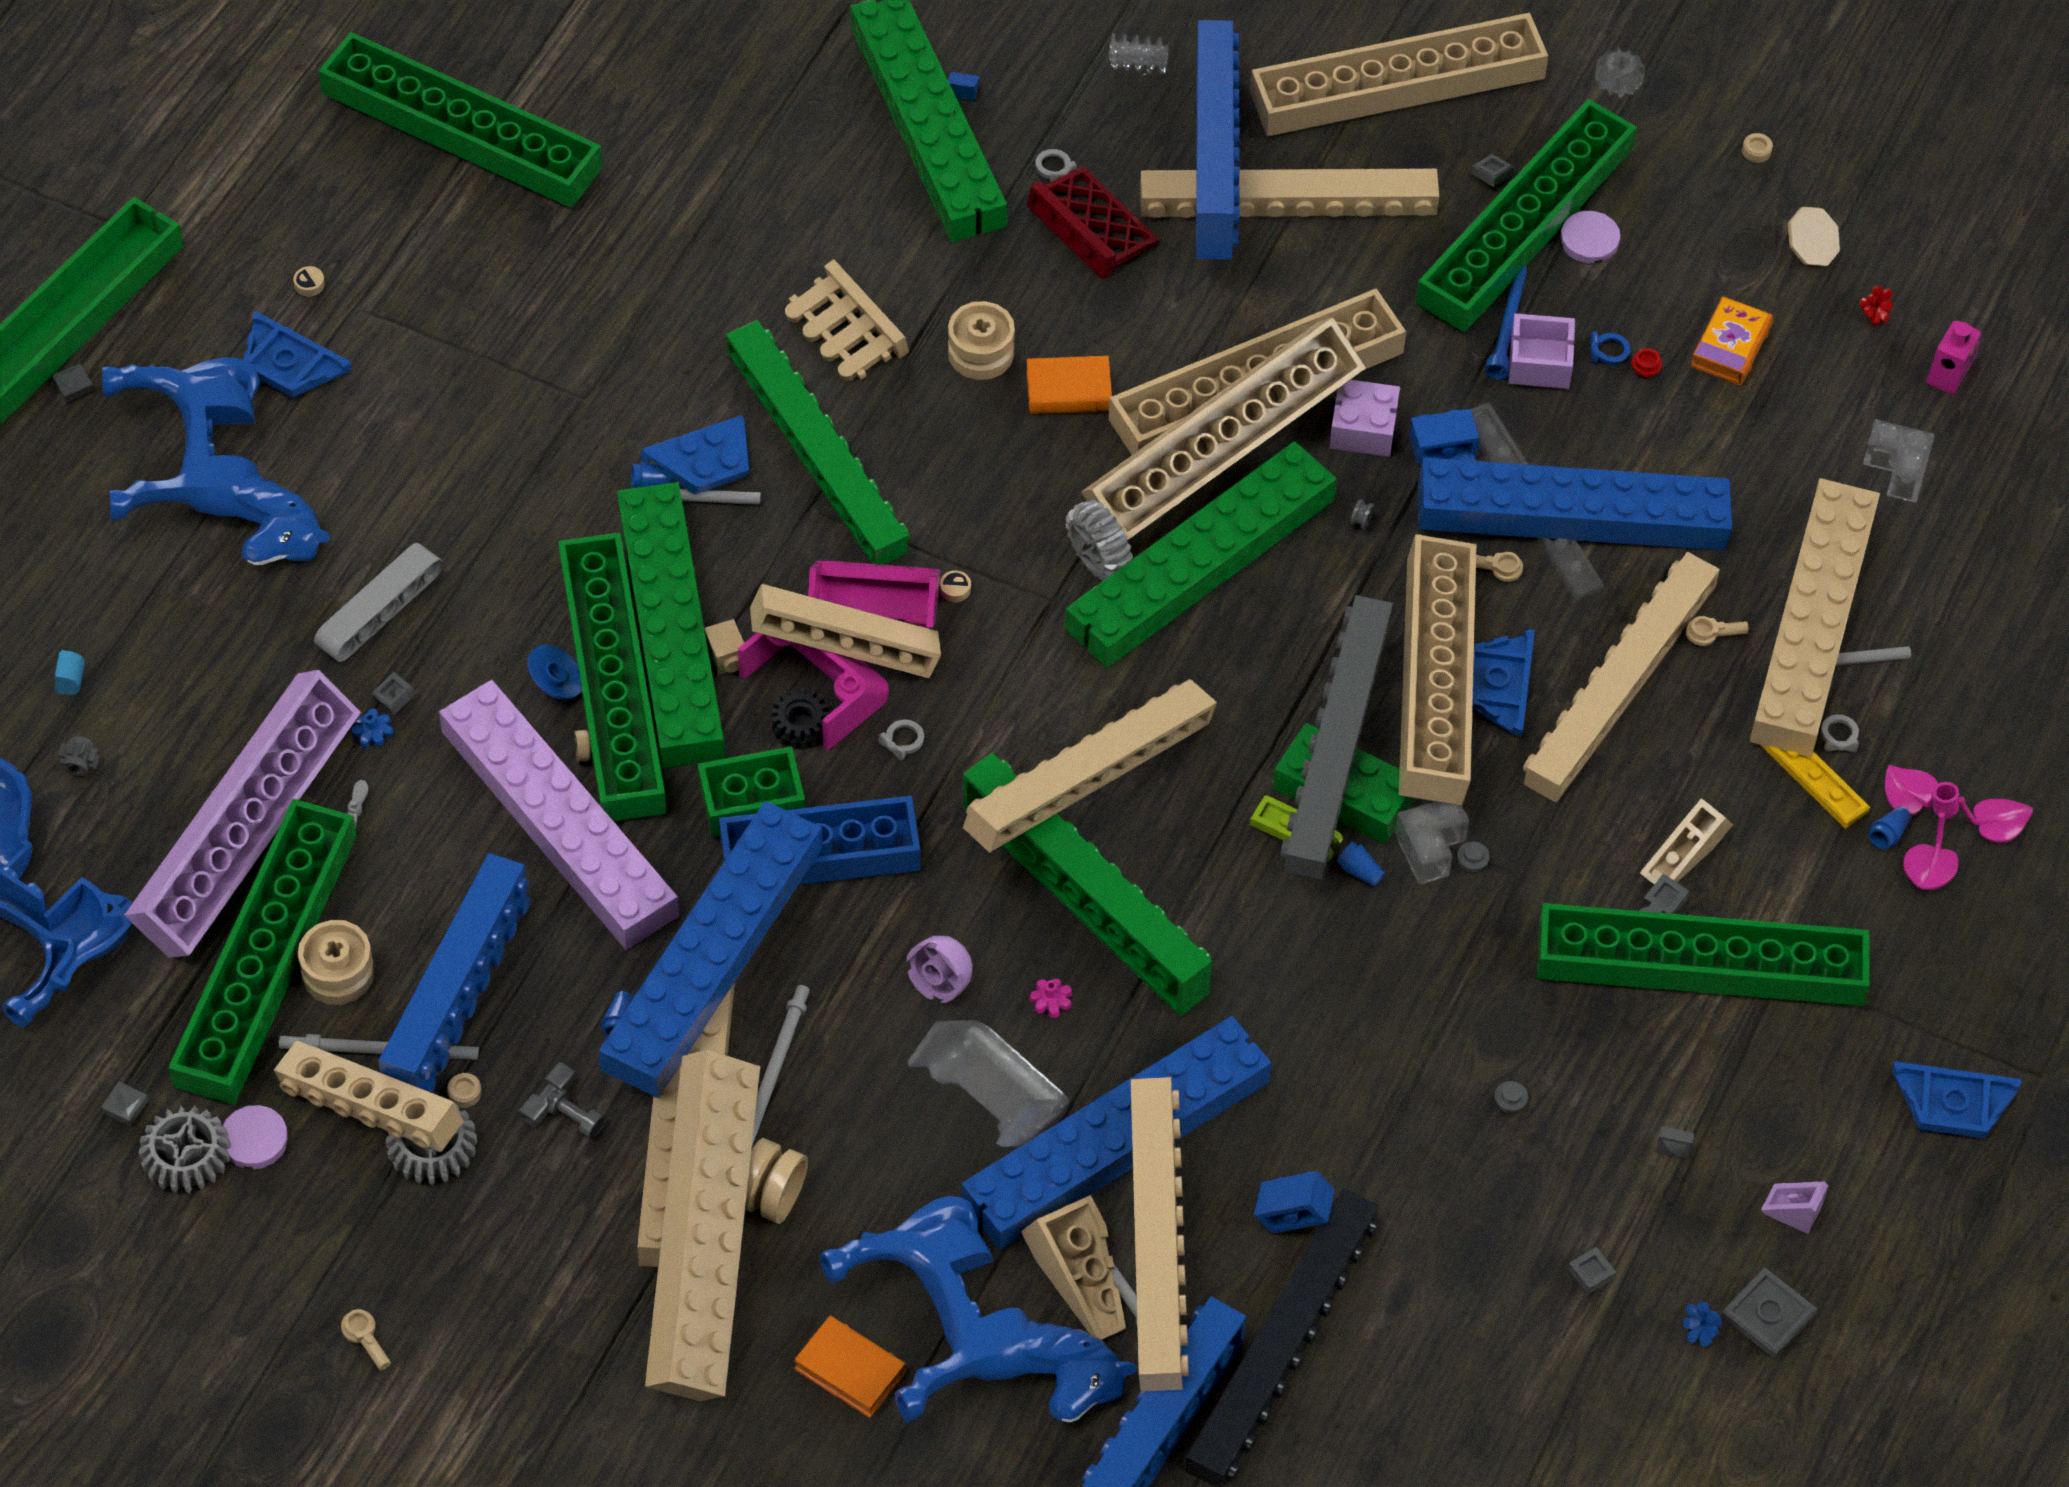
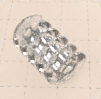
M1111 33L1109 62L1112 63L1114 70L1117 71L1120 64L1123 63L1125 71L1129 72L1132 64H1135L1136 71L1140 73L1144 65H1146L1148 73L1152 74L1155 67L1158 66L1160 75H1164L1168 64L1169 40L1166 46H1163L1161 37H1158L1155 44L1152 45L1150 37L1146 36L1143 44H1140L1138 35H1134L1132 42L1129 43L1127 35L1123 34L1120 41L1117 42L1115 33Z

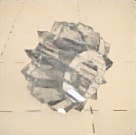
M1618 47L1615 53L1607 50L1604 56L1599 57L1596 65L1597 69L1595 70V81L1599 82L1600 90L1608 89L1609 96L1613 93H1618L1622 97L1625 92L1633 95L1636 89H1640L1645 73L1640 55L1632 56L1631 49L1625 53L1621 52Z

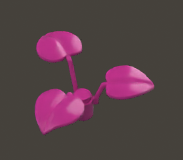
M1889 765L1886 772L1885 793L1890 806L1894 810L1901 806L1906 808L1911 815H1916L1923 807L1931 808L1933 806V811L1939 816L1935 848L1927 844H1920L1909 849L1904 857L1903 866L1905 874L1917 888L1922 890H1934L1945 886L1955 877L1958 871L1957 854L1952 850L1941 849L1944 821L1953 817L1958 812L1959 807L1972 825H1979L1980 835L1984 839L1995 843H2005L2015 839L2020 835L2033 813L2032 807L2020 802L2005 799H1987L1975 805L1973 816L1965 804V798L1959 797V789L1955 784L1951 782H1941L1938 784L1937 780L1926 772L1903 769L1893 765Z

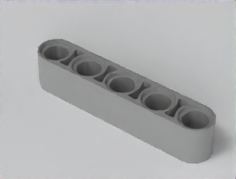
M420 543L412 544L319 628L314 638L315 645L338 662L345 661L439 575L443 567L442 559Z

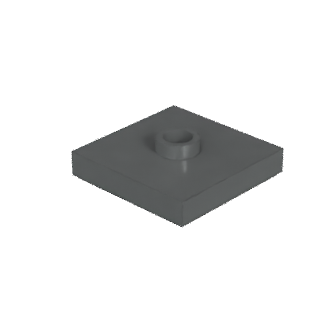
M1764 1267L1722 1311L1721 1317L1772 1358H1775L1816 1315L1818 1309Z

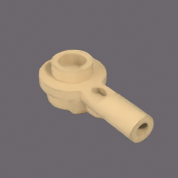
M1513 552L1496 553L1494 557L1476 555V567L1492 570L1494 576L1501 581H1514L1523 572V563Z
M1698 616L1688 623L1686 636L1696 645L1707 646L1715 641L1716 636L1748 634L1749 628L1746 621L1724 623L1717 622L1714 618Z
M360 1309L353 1310L345 1315L341 1324L343 1336L353 1343H362L379 1370H384L390 1366V1360L373 1336L375 1332L373 1316Z

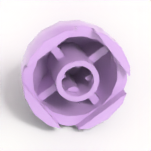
M932 936L914 946L907 955V961L910 960L911 969L908 971L910 980L915 988L930 1000L936 996L939 999H943L941 1003L949 1002L961 994L971 980L973 970L971 957L962 944L949 936Z

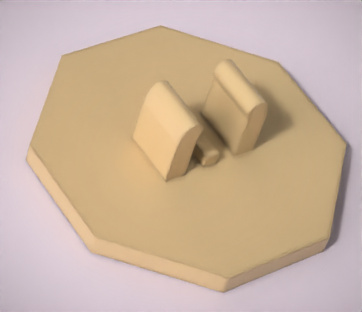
M1801 207L1788 222L1790 248L1804 265L1826 267L1840 251L1838 226L1823 208Z

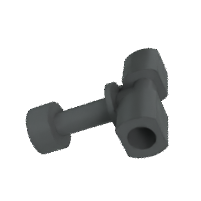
M561 1062L545 1078L546 1087L538 1096L532 1094L518 1111L520 1119L533 1128H537L549 1112L553 1115L562 1112L580 1124L579 1132L590 1139L595 1138L599 1134L606 1121V1117L598 1111L592 1109L587 1113L568 1101L569 1093L566 1091L576 1081V1075L570 1067Z

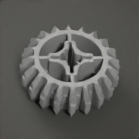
M1094 499L1084 503L1081 502L1068 512L1066 528L1069 531L1068 537L1071 539V546L1074 547L1076 555L1079 556L1087 569L1093 573L1094 577H1099L1101 581H1104L1133 559L1130 552L1131 546L1127 542V536L1124 534L1122 526L1118 524L1116 517L1112 516L1110 509L1105 508L1101 502H1097Z
M456 1102L455 1105L464 1122L442 1152L430 1149L429 1147L427 1149L421 1148L410 1139L405 1137L396 1138L388 1133L386 1139V1147L389 1149L387 1151L388 1157L391 1161H394V1168L397 1172L403 1170V1175L406 1179L415 1175L416 1182L420 1184L424 1178H429V1183L433 1186L436 1181L435 1178L441 1177L447 1183L448 1174L452 1173L459 1177L460 1167L468 1168L470 1164L469 1158L475 1155L477 1136L474 1133V1123L469 1121L468 1113L466 1110L460 1112ZM414 1154L422 1155V1156H424L425 1158L416 1156V1155H414Z
M180 1105L179 1113L173 1114L167 1109L166 1118L162 1119L155 1115V1126L146 1125V1135L141 1136L140 1139L141 1148H139V1156L142 1160V1168L148 1173L149 1179L152 1182L158 1181L159 1186L163 1190L171 1185V1189L175 1194L180 1187H185L186 1192L190 1194L191 1186L198 1185L203 1190L205 1186L204 1181L208 1180L215 1183V1173L224 1174V1163H229L230 1160L229 1152L226 1149L231 1147V1143L227 1138V1129L221 1125V1120L217 1116L212 1118L211 1113L207 1109L199 1114L198 1108L195 1105L190 1112H185L184 1107ZM198 1133L210 1140L211 1144H206L203 1140L197 1139L195 1134ZM159 1155H165L167 1159L174 1160L175 1165L172 1166L165 1163L159 1158Z

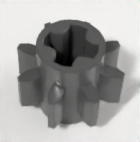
M73 737L69 740L68 744H61L58 757L61 758L59 764L63 765V770L70 775L84 776L88 773L89 769H96L100 757L96 755L98 749L94 748V743L88 738Z

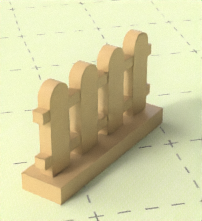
M834 259L824 266L827 274L824 280L818 277L814 280L815 286L800 297L794 294L789 298L790 304L785 308L787 319L793 323L799 322L804 318L807 320L808 323L803 327L804 338L809 342L818 341L820 338L826 341L820 348L822 358L829 362L839 357L843 360L838 366L840 378L844 381H851L856 377L862 380L867 376L865 371L881 359L885 362L891 359L890 353L892 351L899 359L909 353L905 336ZM840 293V295H841L843 298H842V299H839V297L837 296V294ZM828 301L833 304L816 317L812 314L813 311ZM858 313L861 317L857 318L854 314ZM847 320L850 323L849 326L835 336H832L830 331ZM875 332L878 335V337L875 338L872 335V333ZM865 339L868 343L866 346L852 356L847 352Z

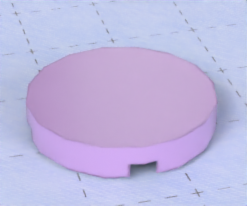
M1581 211L1571 215L1564 222L1560 239L1566 254L1576 261L1590 264L1602 260V262L1609 260L1617 252L1620 243V230L1614 220L1603 213Z
M261 1105L246 1106L233 1112L223 1124L227 1129V1138L231 1143V1147L226 1150L229 1152L230 1161L236 1166L242 1168L244 1166L252 1167V1169L264 1168L278 1160L286 1149L288 1140L287 1127L282 1116L271 1108Z

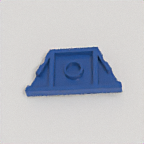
M257 311L253 314V326L251 334L249 333L248 348L244 354L243 361L248 362L256 369L260 381L294 398L344 375L352 369L349 360Z
M741 415L643 448L640 457L645 462L651 459L663 467V474L672 480L680 482L684 488L694 495L742 479L747 476L749 471L744 418Z
M1527 630L1524 632V636L1512 639L1504 636L1496 638L1489 643L1481 642L1474 644L1472 711L1518 737H1522L1535 630Z
M1894 1061L1892 1073L1919 1129L1984 1139L2019 1091L2022 1079L1896 1061Z

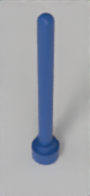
M1524 266L1512 280L1496 351L1488 357L1485 366V373L1490 378L1503 380L1509 375L1510 361L1507 352L1511 340L1514 314H1517L1527 266Z

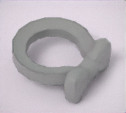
M1049 149L1041 152L1036 158V171L1043 178L1050 179L1051 182L1077 170L1076 163L1074 161L1071 162L1069 156L1061 150ZM1055 156L1062 159L1065 166L1064 169L1055 172L1045 169L1042 166V162L1048 157Z
M1838 714L1831 715L1823 721L1820 734L1825 742L1824 749L1826 752L1836 750L1857 751L1859 746L1857 740L1859 729L1853 719ZM1837 722L1844 723L1851 729L1852 735L1847 741H1836L1828 732L1829 725Z
M898 720L889 726L886 733L880 734L878 742L902 761L906 754H913L922 747L924 732L920 725L914 721ZM906 727L916 732L917 740L911 745L898 746L892 742L893 733L899 728Z

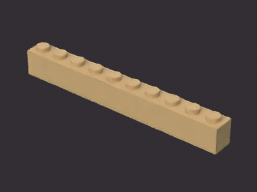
M1437 169L1240 170L1239 174L1240 199L1238 206H1240L1241 217L1437 215L1439 187ZM1196 170L1141 171V217H1196Z
M1689 552L1685 554L1681 561H1674L1669 569L1667 580L1665 582L1660 581L1655 587L1652 594L1653 599L1649 604L1646 602L1642 604L1636 615L1637 620L1633 625L1629 623L1623 630L1620 637L1621 642L1618 646L1612 645L1605 656L1603 666L1601 668L1597 666L1593 670L1588 680L1589 685L1585 690L1580 688L1572 701L1573 706L1569 711L1564 710L1560 714L1556 722L1557 728L1553 733L1547 732L1540 743L1539 752L1536 755L1532 753L1528 757L1523 767V770L1526 771L1524 785L1550 800L1558 802L1687 627L1688 623L1715 589L1719 568Z
M1191 679L1179 686L1174 685L1167 693L1158 698H1151L1144 706L1137 710H1130L1122 719L1115 723L1109 722L1096 734L1085 736L1077 745L1071 748H1064L1058 756L1049 761H1042L1032 771L1021 773L1014 781L1004 787L998 786L985 798L974 800L966 810L967 817L963 829L988 852H992L1210 723L1217 702Z
M1171 1077L1131 1079L1141 1392L1183 1390L1182 1376H1189L1188 1355H1181V1346H1188L1187 1325H1180V1316L1187 1315L1186 1295H1179V1286L1186 1285L1185 1265H1178V1256H1185L1184 1235H1177V1226H1184L1183 1206H1176V1197H1183L1182 1176H1175V1168H1182L1181 1147L1175 1148L1174 1139H1181L1180 1119H1174L1173 1116L1174 1110H1180L1179 1090H1172Z

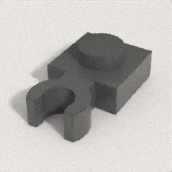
M1663 873L1644 897V903L1649 905V907H1644L1639 911L1676 914L1690 896V891Z

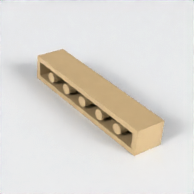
M761 584L750 607L752 631L926 678H930L941 656L938 631Z

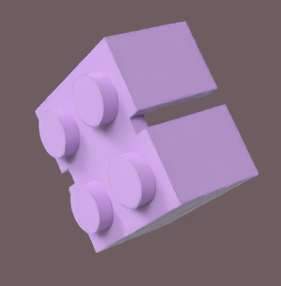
M1514 314L1511 333L1509 384L1569 389L1573 370L1575 318Z
M1349 380L1339 387L1329 449L1390 457L1400 387Z

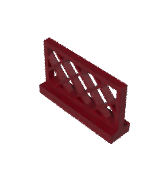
M1084 166L1046 185L1041 181L1031 185L1027 207L1101 279L1110 276L1114 267L1158 246L1159 238ZM1082 178L1089 185V188L1073 186L1072 183ZM1052 192L1067 193V199L1058 198ZM1071 194L1086 196L1088 201L1085 203L1070 200ZM1092 198L1103 199L1108 203V206L1091 204ZM1070 209L1086 211V218L1076 216ZM1090 212L1107 215L1106 221L1089 218ZM1111 216L1121 217L1127 222V225L1110 222ZM1088 227L1105 230V235H1096ZM1109 231L1126 233L1125 239L1108 237ZM1130 234L1142 236L1145 241H1130L1129 236ZM1107 245L1124 248V251L1116 255Z

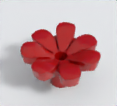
M1875 286L1872 294L1860 300V308L1864 309L1865 316L1871 318V324L1878 326L1880 321L1883 323L1889 321L1890 316L1886 311H1891L1893 308V302L1887 301L1893 295L1891 289L1883 290L1882 286Z

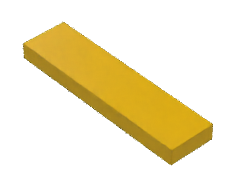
M1761 745L1845 829L1869 813L1870 806L1814 751L1811 757L1799 755L1797 752L1783 751L1778 747Z

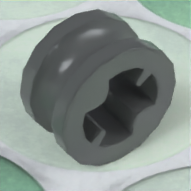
M1359 499L1353 510L1350 525L1355 526L1359 524L1361 529L1366 530L1372 519L1375 504L1370 503L1366 505L1364 500Z

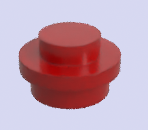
M1644 348L1633 356L1632 369L1636 374L1642 377H1653L1661 371L1662 360L1655 350Z

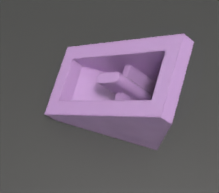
M1825 1181L1774 1184L1761 1211L1765 1215L1809 1234L1822 1208L1828 1185Z

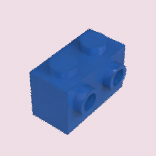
M1471 409L1451 410L1446 413L1433 415L1423 414L1411 418L1409 438L1417 465L1422 464L1423 458L1450 459L1462 452L1466 454L1473 453L1474 456H1477L1480 438Z
M1318 1171L1261 1182L1254 1216L1272 1234L1328 1223L1335 1189Z

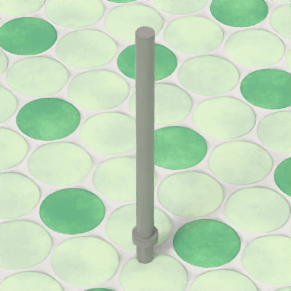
M804 985L797 986L793 999L787 1003L786 1009L788 1013L757 1094L752 1145L799 1018L805 1014L807 1009L805 1002L810 989Z

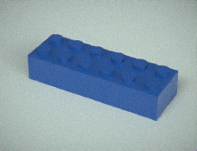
M912 796L786 810L822 827L823 848L799 885L921 870V850ZM756 814L719 818L724 862Z

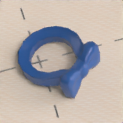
M1596 331L1591 333L1590 350L1592 353V363L1600 361L1606 365L1616 366L1626 362L1629 358L1631 348L1629 342L1623 336L1615 333L1598 336ZM1612 340L1620 343L1624 352L1618 357H1610L1599 351L1598 346Z

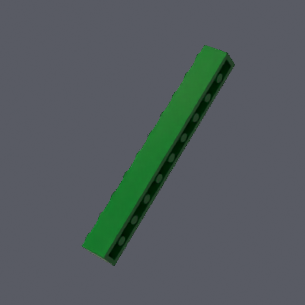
M756 320L727 333V354L872 564L884 565L908 554L910 534L904 523L899 524L891 504L888 501H883L875 481L868 479L865 475L859 458H853L845 438L842 435H837L828 414L824 415L821 412L816 396L812 392L808 393L805 389L802 376L798 371L794 372L792 370L786 353L783 350H778L770 330H764L760 322Z

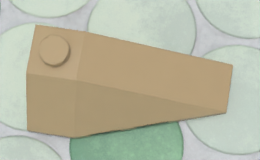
M1091 1195L1035 1220L1021 1231L1038 1265L1093 1337L1103 1340L1126 1329L1119 1289L1115 1287L1112 1268L1114 1267L1113 1258L1109 1256L1106 1238L1108 1237L1107 1226Z

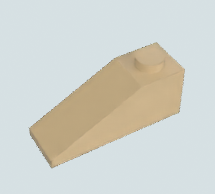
M1701 798L1640 873L1653 884L1658 881L1663 873L1675 882H1678L1715 848L1733 824Z

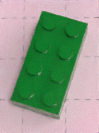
M1305 723L1275 768L1273 790L1295 800L1298 786L1304 787L1306 779L1301 778L1304 762L1306 759H1312L1313 753L1308 752L1312 734H1318L1319 729ZM1357 748L1338 822L1385 845L1415 800L1413 797L1399 795L1400 769Z

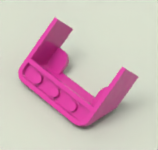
M816 561L810 567L808 596L891 619H902L910 622V624L929 629V627L933 628L936 621L940 570L840 561Z
M756 633L738 648L739 676L743 680L782 648L792 645L835 681V695L843 703L822 720L823 748L827 751L882 707L888 700L889 686L887 681L862 660L761 633Z

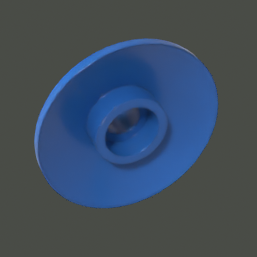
M540 645L532 650L527 660L528 670L533 681L542 691L561 700L573 699L581 692L577 663L568 653L552 645Z

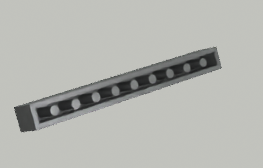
M1356 595L1353 607H1346L1343 625H1347L1346 632L1340 631L1336 650H1340L1339 657L1333 656L1329 675L1334 676L1332 683L1326 682L1322 701H1327L1325 709L1319 708L1315 726L1320 727L1319 733L1312 734L1308 752L1313 753L1312 759H1306L1303 766L1301 778L1306 779L1304 787L1298 786L1294 804L1299 805L1297 813L1291 812L1287 831L1292 832L1290 839L1284 838L1280 857L1285 858V872L1323 879L1391 621L1393 605L1391 602Z

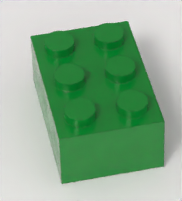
M792 746L697 764L699 788L711 837L720 836L719 818L757 814L765 801L784 810L805 808V797Z

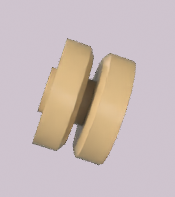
M982 301L971 302L961 306L952 314L948 324V355L954 369L963 376L976 380L992 379L1002 375L1011 366L1014 358V320L1008 311L997 304Z
M329 920L317 924L307 931L299 943L298 959L302 979L306 990L316 1000L328 1005H344L356 1001L368 991L374 978V964L367 935L357 925L344 920Z
M765 1138L757 1141L751 1150L745 1210L752 1213L760 1207L761 1217L778 1224L783 1222L792 1210L803 1186L808 1168V1157L791 1149L782 1154L779 1144Z

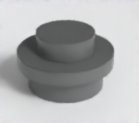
M1467 842L1459 848L1457 860L1465 871L1477 873L1488 865L1490 855L1488 849L1483 844Z
M1507 1081L1497 1087L1494 1099L1500 1110L1513 1114L1526 1106L1528 1093L1520 1083Z

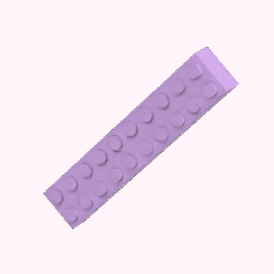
M319 670L298 673L125 913L124 916L168 958L191 954L278 831L292 799L299 800L361 713Z
M493 680L488 681L439 711L441 729L445 737L625 950L633 947L679 917L678 896Z

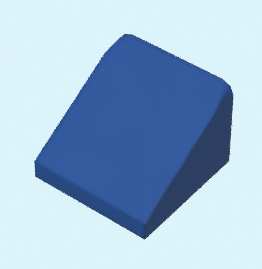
M951 72L948 82L956 98L975 101L980 76Z

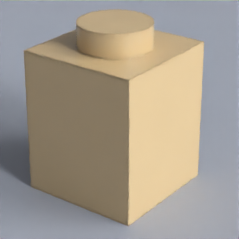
M734 619L704 628L708 653L717 674L738 671V648L744 644V641Z

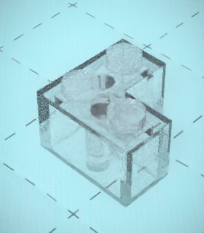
M1877 419L1874 420L1863 464L1893 472L1887 496L1917 503L1935 434Z
M1434 801L1397 813L1395 836L1419 885L1449 876L1452 854L1448 846L1466 841L1469 818L1462 805Z

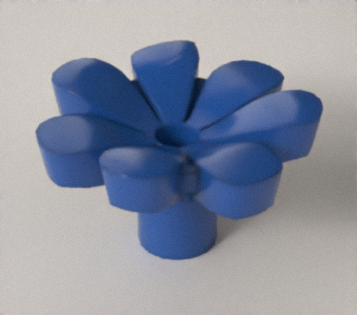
M370 709L364 716L359 715L355 720L356 726L352 728V736L354 738L361 737L360 745L363 748H368L372 741L376 746H382L385 743L383 736L390 738L394 735L393 728L389 726L392 720L387 714L379 717L376 709Z
M1699 1302L1697 1306L1693 1304L1687 1305L1685 1311L1690 1318H1684L1683 1325L1684 1328L1691 1329L1687 1335L1688 1341L1693 1344L1700 1340V1344L1703 1347L1712 1344V1338L1718 1336V1328L1722 1324L1718 1312H1709V1305L1706 1302Z

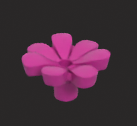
M1059 979L1039 980L1036 985L1037 991L1031 992L1030 1002L1036 1003L1035 1011L1042 1014L1048 1009L1051 1018L1059 1017V1008L1069 1010L1072 1007L1071 1001L1068 999L1073 994L1071 987L1068 985L1062 986Z

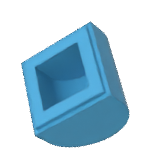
M64 650L59 652L55 672L56 694L73 695L79 692L85 660L81 655Z

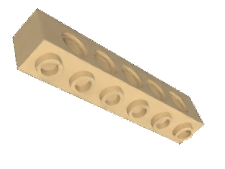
M298 1040L295 1041L274 1069L280 1081L281 1089L287 1094L307 1098L318 1107L324 1105L332 1108L343 1117L352 1116L357 1118L368 1127L374 1128L377 1126L385 1129L396 1138L405 1137L424 1149L430 1147L442 1152L464 1122L455 1103L451 1100Z

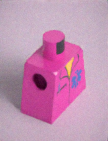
M1953 321L1936 350L1926 383L1954 395L1977 356L1982 333L1966 322ZM1950 360L1955 364L1953 369L1946 368V363H1949Z

